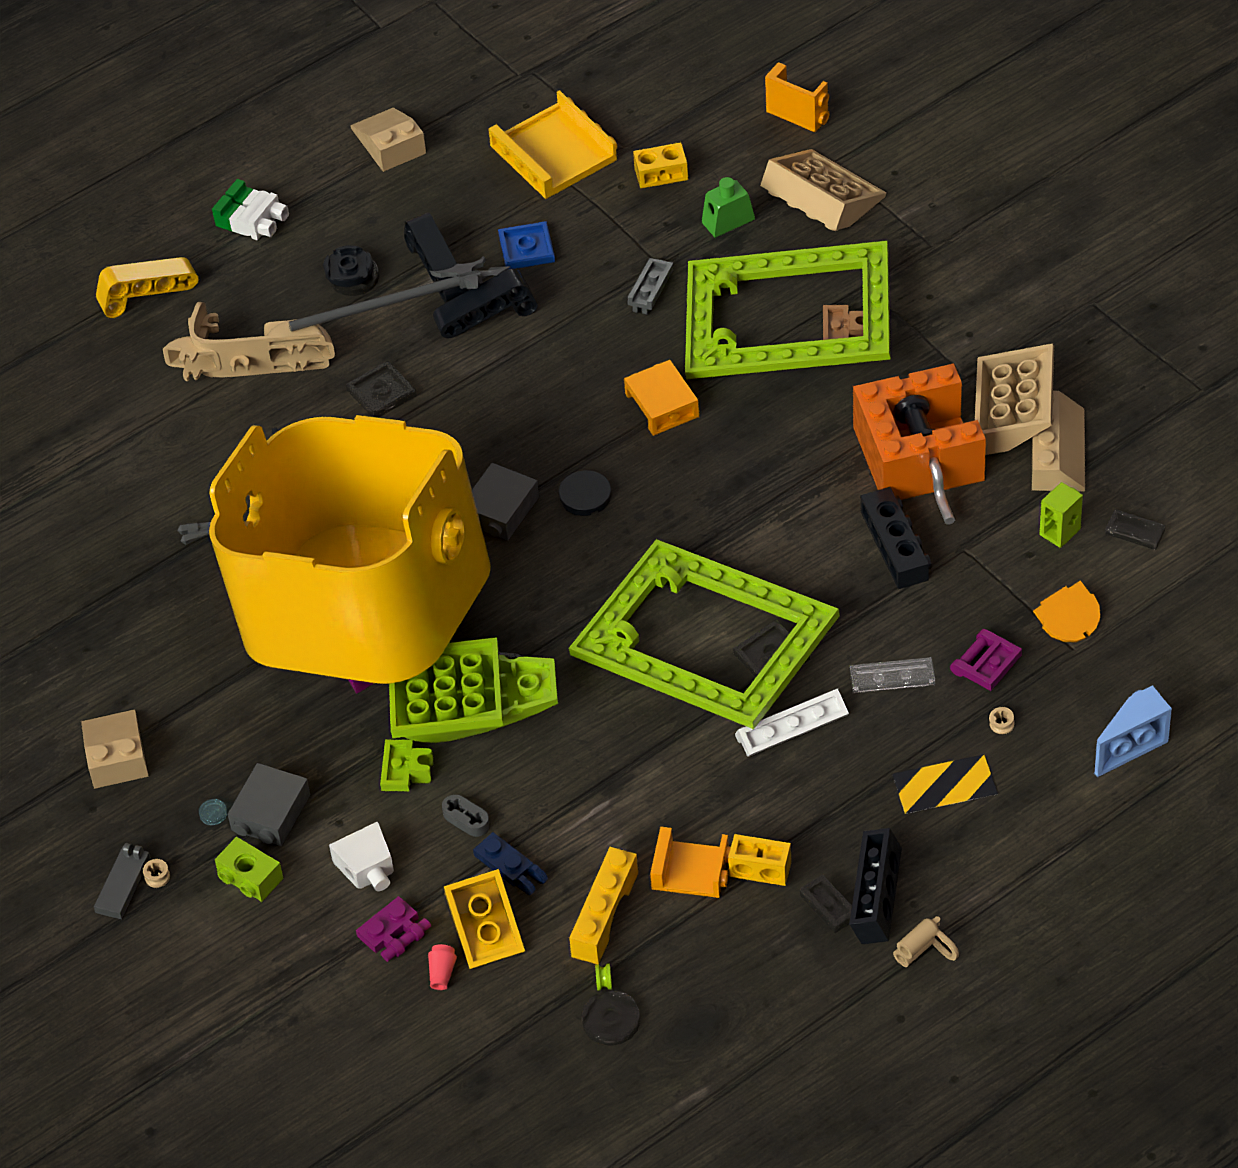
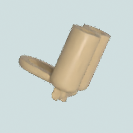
M936 916L932 920L924 919L897 943V949L893 952V955L899 964L908 967L931 945L947 959L953 961L959 957V951L954 942L938 928L940 917ZM935 936H937L942 942H944V943L950 948L951 952H949V951L935 938Z

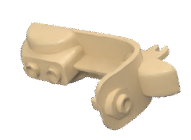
M197 302L192 316L188 318L190 336L178 338L163 348L166 364L172 367L184 368L183 378L185 381L189 380L190 374H193L194 380H198L201 373L209 377H237L324 369L329 366L328 359L335 357L331 337L321 325L317 324L291 332L288 322L293 320L266 323L264 325V336L209 340V333L219 332L218 323H216L219 322L217 313L207 314L204 302Z

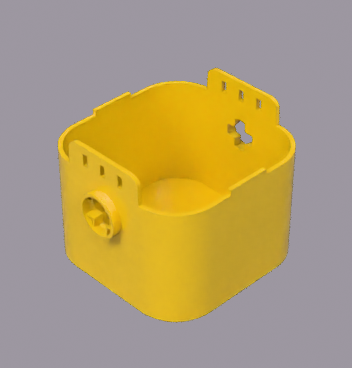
M356 415L355 420L335 417H316L301 420L280 429L267 441L261 426H251L212 481L210 498L215 515L209 527L210 539L248 655L256 662L269 667L380 684L405 681L424 672L442 655L490 573V561L459 443L450 435L437 430L407 427L405 421ZM247 495H250L249 515L244 522L243 515L247 510L245 499Z

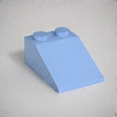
M1153 685L1133 693L1097 739L1094 772L1097 777L1168 743L1172 708Z

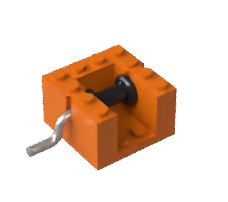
M949 364L909 373V378L900 379L899 376L853 386V428L877 489L891 487L894 495L899 496L901 500L934 492L945 523H954L955 518L944 490L984 481L986 438L978 420L963 423L961 419L962 382L955 365Z

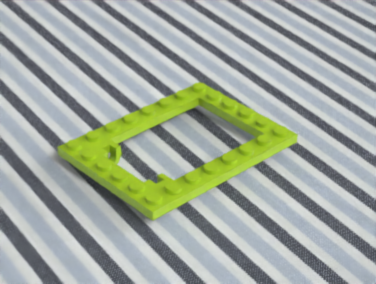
M887 241L688 261L686 379L891 359L889 249ZM853 269L863 270V336L736 348V335L730 329L719 328L713 333L714 296H721V288L730 287L732 295L737 294L738 281ZM726 339L729 344H720L719 340Z
M656 539L571 644L569 652L573 657L755 729L840 615L838 608ZM669 581L671 592L678 593L688 581L797 624L743 694L633 650L639 642V634L627 621L655 586L663 588Z

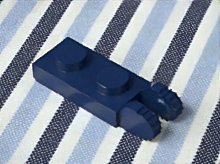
M494 832L473 849L474 856L493 871L499 869L504 880L514 887L517 886L528 895L533 894L536 889L532 882L526 878L527 875L540 884H544L548 880L546 873L539 866L533 864V862Z

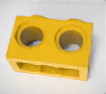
M681 143L633 151L634 167L640 189L688 180L687 160Z
M734 834L728 857L729 877L786 886L791 866V843Z

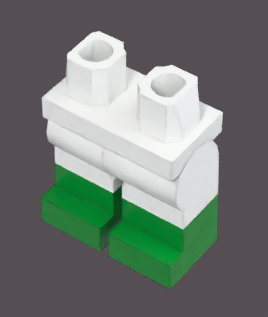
M236 179L225 192L226 195H223L212 208L216 227L245 236L251 235V238L259 240L262 235L272 237L277 228L276 221L274 220L285 221L289 216L287 205L279 203L277 194H269L266 191H257L246 187L245 181Z

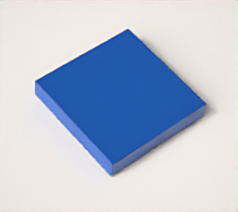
M547 221L498 229L505 267L510 266L509 269L555 262Z

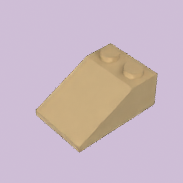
M395 108L388 109L351 125L352 131L383 172L426 154L422 130L411 117Z
M135 710L81 721L88 769L94 789L149 777Z

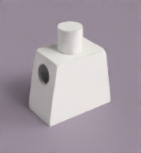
M378 822L329 844L333 863L357 888L362 889L372 884L376 891H383L390 885V880L387 876L394 871L392 858Z

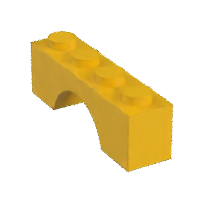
M609 847L569 937L571 957L594 964L600 963L609 942L610 928L617 905L624 895L629 896L638 875L637 854Z

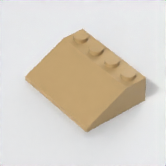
M812 149L769 159L760 185L767 189L770 195L782 198L787 201L789 206L799 208L809 218L821 221L825 224L826 228L833 231L850 227L886 196L885 191Z
M1053 343L978 357L975 420H978L986 438L985 455L1009 451L1052 426Z

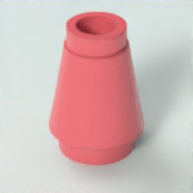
M442 944L434 945L432 951L428 953L431 988L436 990L447 989L457 959L453 947Z

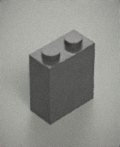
M491 463L472 489L482 531L507 541L539 498L537 480Z
M257 763L228 813L231 830L241 836L247 835L257 838L266 844L272 843L282 846L311 795L307 778Z

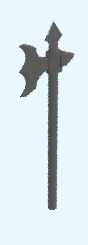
M482 256L479 260L472 263L455 264L446 270L430 271L431 275L435 277L452 278L289 321V329L292 332L460 286L461 289H477L480 286L479 284L483 283L482 279L490 275L497 276L509 269L510 266L476 270L484 266L485 257Z

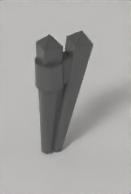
M211 522L180 525L177 531L183 535L181 542L187 545L210 536L209 527Z

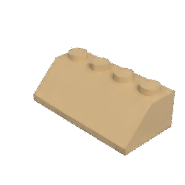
M1053 391L1052 426L1032 437V490L1052 491L1063 482L1078 491H1085L1084 408L1060 391Z

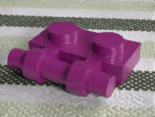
M398 896L356 930V934L375 953L385 946L386 949L381 952V956L388 962L394 956L399 957L403 954L405 947L414 940L419 941L424 937V932L431 927V924L426 918L415 923L419 919L418 912ZM403 931L406 932L400 938L396 939V937Z

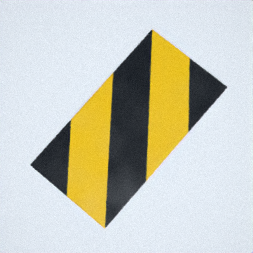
M984 754L892 774L905 814L998 794Z

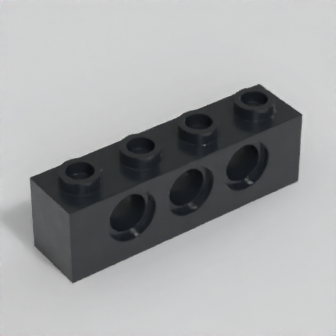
M891 487L860 495L861 514L898 590L929 581V569L932 568L930 557L927 553H923L920 537L918 534L914 535L909 515H904L900 497L894 495Z
M890 828L863 831L849 922L861 944L889 941L902 847Z

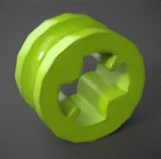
M607 963L605 967L595 964L597 991H601L603 987L612 990L610 963Z

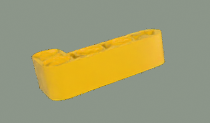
M185 257L109 266L103 269L99 275L96 299L104 314L109 318H115L122 315L125 311L127 298L189 290L196 286L199 279L191 263Z

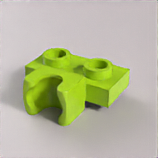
M385 739L380 783L381 791H409L410 780L412 783H430L432 781L430 766L433 765L432 750L430 748H414L413 740Z

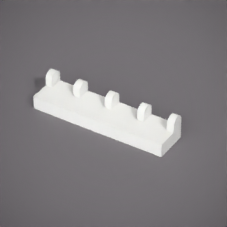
M835 689L765 718L758 723L755 729L747 726L741 728L735 733L737 741L742 743L747 757L843 718L849 712L839 690Z

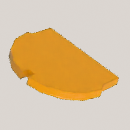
M1081 580L1069 588L1067 586L1063 587L1040 602L1041 606L1033 611L1043 624L1042 628L1051 637L1062 642L1084 640L1086 638L1084 633L1090 636L1097 628L1100 620V606L1094 594L1089 593Z

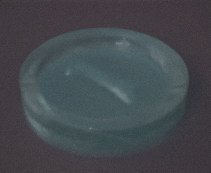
M218 799L205 801L199 808L201 821L208 825H216L224 821L227 816L225 803Z

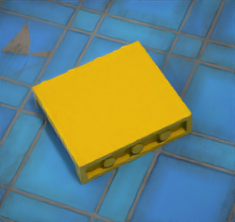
M560 90L557 91L558 103L506 131H503L497 124L489 128L490 146L545 199L617 160V143L614 138L608 136L598 123H594L584 110H580L570 97H566Z

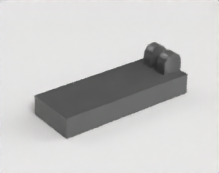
M649 258L628 296V305L633 306V312L639 313L640 308H642V314H649L673 272V262Z
M130 843L124 844L94 905L95 913L117 919L123 918L143 876V867L151 859L149 852L144 851L142 846L136 845L133 848V845Z

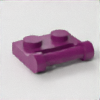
M982 629L977 634L976 641L962 657L953 661L950 665V670L956 676H964L991 691L1022 656V649L998 635ZM990 646L974 666L969 665L984 647Z

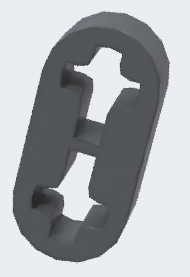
M450 795L443 800V816L449 823L473 837H479L487 833L490 824L485 810L460 795Z

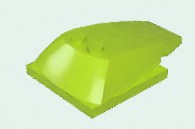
M497 637L448 643L439 659L424 672L405 681L389 683L392 738L404 737L414 741L429 743L453 741L485 733L540 713L558 704L555 661L552 658L537 657L508 659L505 655H499Z

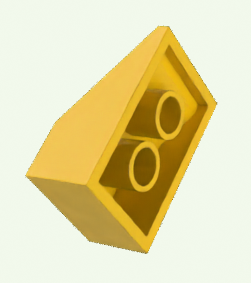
M499 869L444 886L445 896L470 969L525 952Z

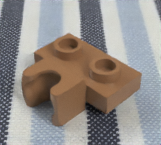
M823 305V340L863 336V311H849L848 314V305Z

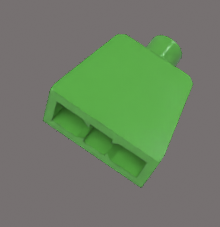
M729 177L722 178L719 181V187L706 193L702 224L714 238L755 220L749 195L737 180Z

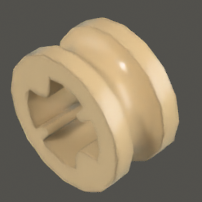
M998 707L992 710L989 715L990 727L995 733L1007 734L1013 730L1015 721L1014 714L1010 709ZM1000 718L1002 720V718H1006L1007 722L1003 723L1002 721V723L999 724L997 723V719Z
M150 860L143 867L145 881L150 887L159 888L168 883L170 872L166 862L163 860ZM155 871H161V874L158 872V876H152V873L155 874Z

